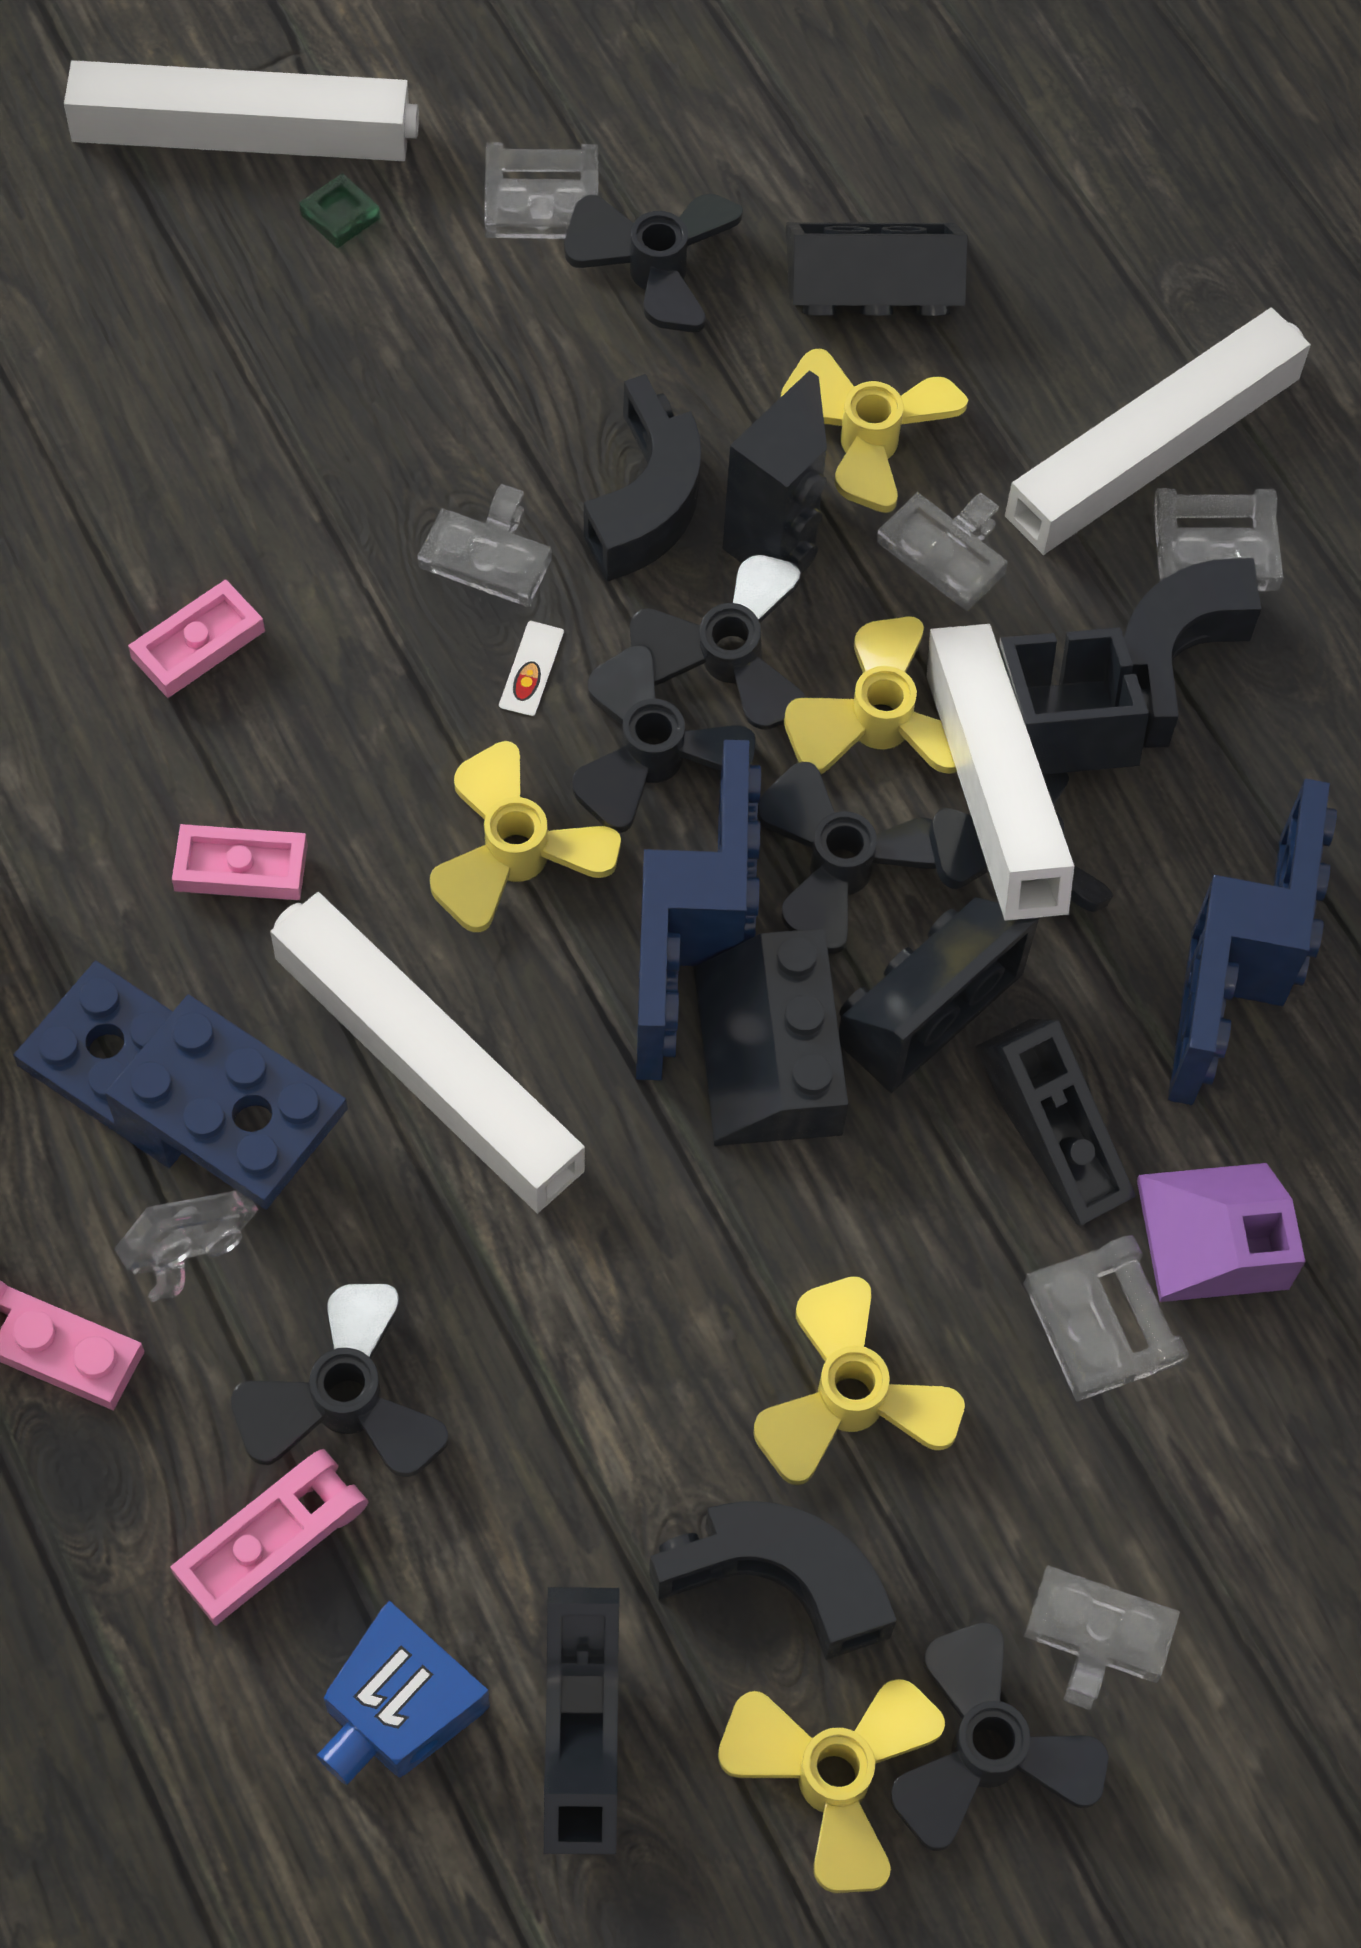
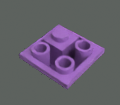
M1267 1163L1138 1176L1137 1184L1159 1302L1290 1289L1305 1263V1257L1293 1199Z

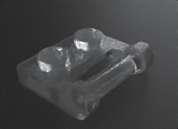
M486 143L485 238L565 239L577 202L586 195L598 196V144H581V150L503 149V143ZM503 172L581 173V180L503 179Z
M1156 489L1154 495V523L1160 581L1172 573L1201 562L1219 559L1254 558L1259 591H1279L1283 580L1276 520L1277 494L1275 489H1255L1254 495H1177L1176 489ZM1177 518H1253L1254 528H1178Z
M1130 1235L1115 1239L1104 1245L1101 1249L1029 1273L1025 1278L1024 1285L1076 1402L1170 1369L1189 1357L1181 1336H1173L1139 1263L1143 1253L1135 1236ZM1115 1272L1149 1346L1147 1349L1136 1353L1132 1352L1099 1279L1101 1276Z

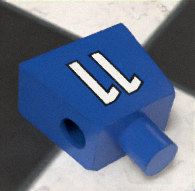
M389 1601L381 1609L324 1696L328 1713L342 1728L316 1757L345 1785H348L374 1756L394 1775L400 1778L484 1714L490 1707L488 1689Z

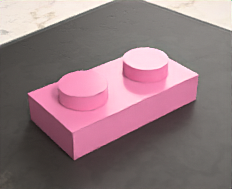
M225 579L129 644L128 647L131 659L163 694L169 698L264 633L265 628L263 618Z
M180 824L172 875L174 891L300 901L308 846L306 833Z

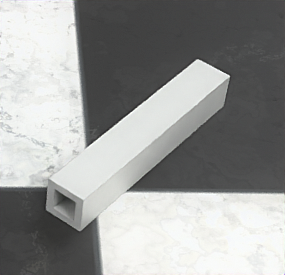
M71 60L64 100L71 141L81 143L405 161L408 138L417 139L419 128L418 104H409L407 80Z
M1272 307L1013 481L1005 517L1045 555L1299 380L1311 344L1304 338L1298 327L1283 319Z
M990 624L930 629L927 665L928 683L1004 920L1069 915L1074 863Z
M317 892L304 904L295 903L278 917L274 928L270 931L275 959L537 1214L585 1172V1146L321 893Z

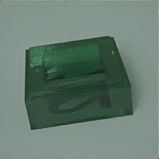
M343 173L299 202L301 216L337 249L380 220L379 206Z

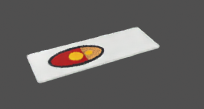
M534 621L528 622L499 703L500 708L529 716L536 714L564 633L563 629Z

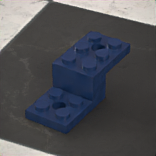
M724 740L719 792L718 852L644 849L636 1080H662L663 1057H676L679 966H697L754 937L756 933V916H758L759 878L756 877L760 850V821H757L758 803H760L761 765H749V740Z
M1304 779L1279 840L1274 886L1213 875L1191 932L1168 1101L1193 1105L1202 1083L1213 1084L1218 1059L1225 1057L1230 1037L1231 1020L1223 1018L1226 1000H1232L1233 997L1284 1006L1293 985L1303 986L1310 957H1317L1323 934V920L1315 919L1314 915L1317 901L1323 902L1330 877V864L1321 863L1323 847L1330 846L1337 820V809L1327 808L1330 783Z
M96 960L13 1054L18 1067L170 1169L183 1153L265 1210L269 1208L348 1110L345 1097L191 995L187 994L176 1009L171 1011ZM106 1034L116 1035L124 1040V1046L121 1051L111 1058L101 1059L89 1053L91 1044L100 1036ZM250 1106L264 1107L272 1114L267 1126L254 1132L244 1131L237 1127L235 1124L236 1116L241 1110Z

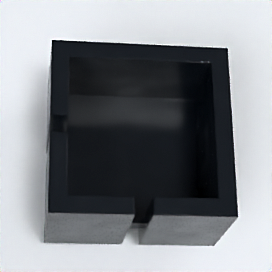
M1121 627L1066 632L1059 685L1052 686L1051 681L1057 646L1055 633L1000 637L999 651L1042 775L1140 766L1149 712L1137 676L1132 674L1133 663Z

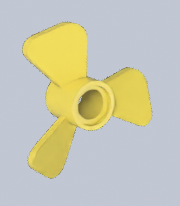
M813 349L807 352L784 385L781 397L809 370L819 376L824 424L842 426L841 445L846 454L835 472L834 482L837 491L845 499L883 513L893 511L897 504L898 495L888 459L897 449L901 425L957 417L966 411L967 396L952 381L944 377L927 378L901 396L890 385L877 381L864 382L854 387L834 358L826 350Z
M901 617L873 621L865 624L858 630L855 636L854 650L863 674L856 683L854 699L797 698L788 704L785 711L784 725L798 762H810L818 768L820 774H823L858 741L870 748L890 749L906 740L935 770L947 774L957 772L941 721L914 712L917 690L914 681L906 671L923 636L924 626L918 618ZM883 704L890 706L894 710L881 711L873 706Z
M509 741L498 742L466 760L458 767L454 776L455 791L463 801L485 820V845L436 866L430 875V889L435 900L466 930L483 932L488 929L495 916L507 881L521 882L535 877L543 870L547 859L594 878L607 877L615 871L621 847V837L616 830L606 826L547 831V818L541 807L529 799L520 797V753L514 743ZM512 835H521L529 839L522 844H510L504 841L505 838Z
M847 1277L813 1288L801 1296L796 1307V1320L825 1361L818 1392L769 1407L761 1411L755 1420L754 1438L757 1445L782 1479L792 1485H802L810 1480L838 1429L846 1432L861 1431L870 1427L877 1421L879 1416H882L913 1439L932 1450L949 1448L954 1443L965 1409V1402L956 1390L943 1386L889 1384V1371L884 1360L876 1352L864 1347L871 1302V1288L860 1277ZM843 1379H857L867 1386L870 1394L859 1400L848 1399L840 1394L836 1384Z
M897 1679L883 1685L855 1731L846 1728H830L820 1732L812 1739L768 1696L761 1692L753 1691L744 1694L736 1702L719 1746L718 1759L723 1771L732 1777L799 1778L800 1790L806 1801L816 1810L823 1812L814 1861V1876L819 1885L832 1893L876 1891L882 1888L888 1881L891 1867L888 1857L860 1805L872 1781L875 1764L937 1741L944 1730L945 1719L941 1711L914 1684L906 1680ZM830 1756L844 1758L852 1765L855 1772V1780L847 1786H831L820 1777L817 1764L822 1759Z

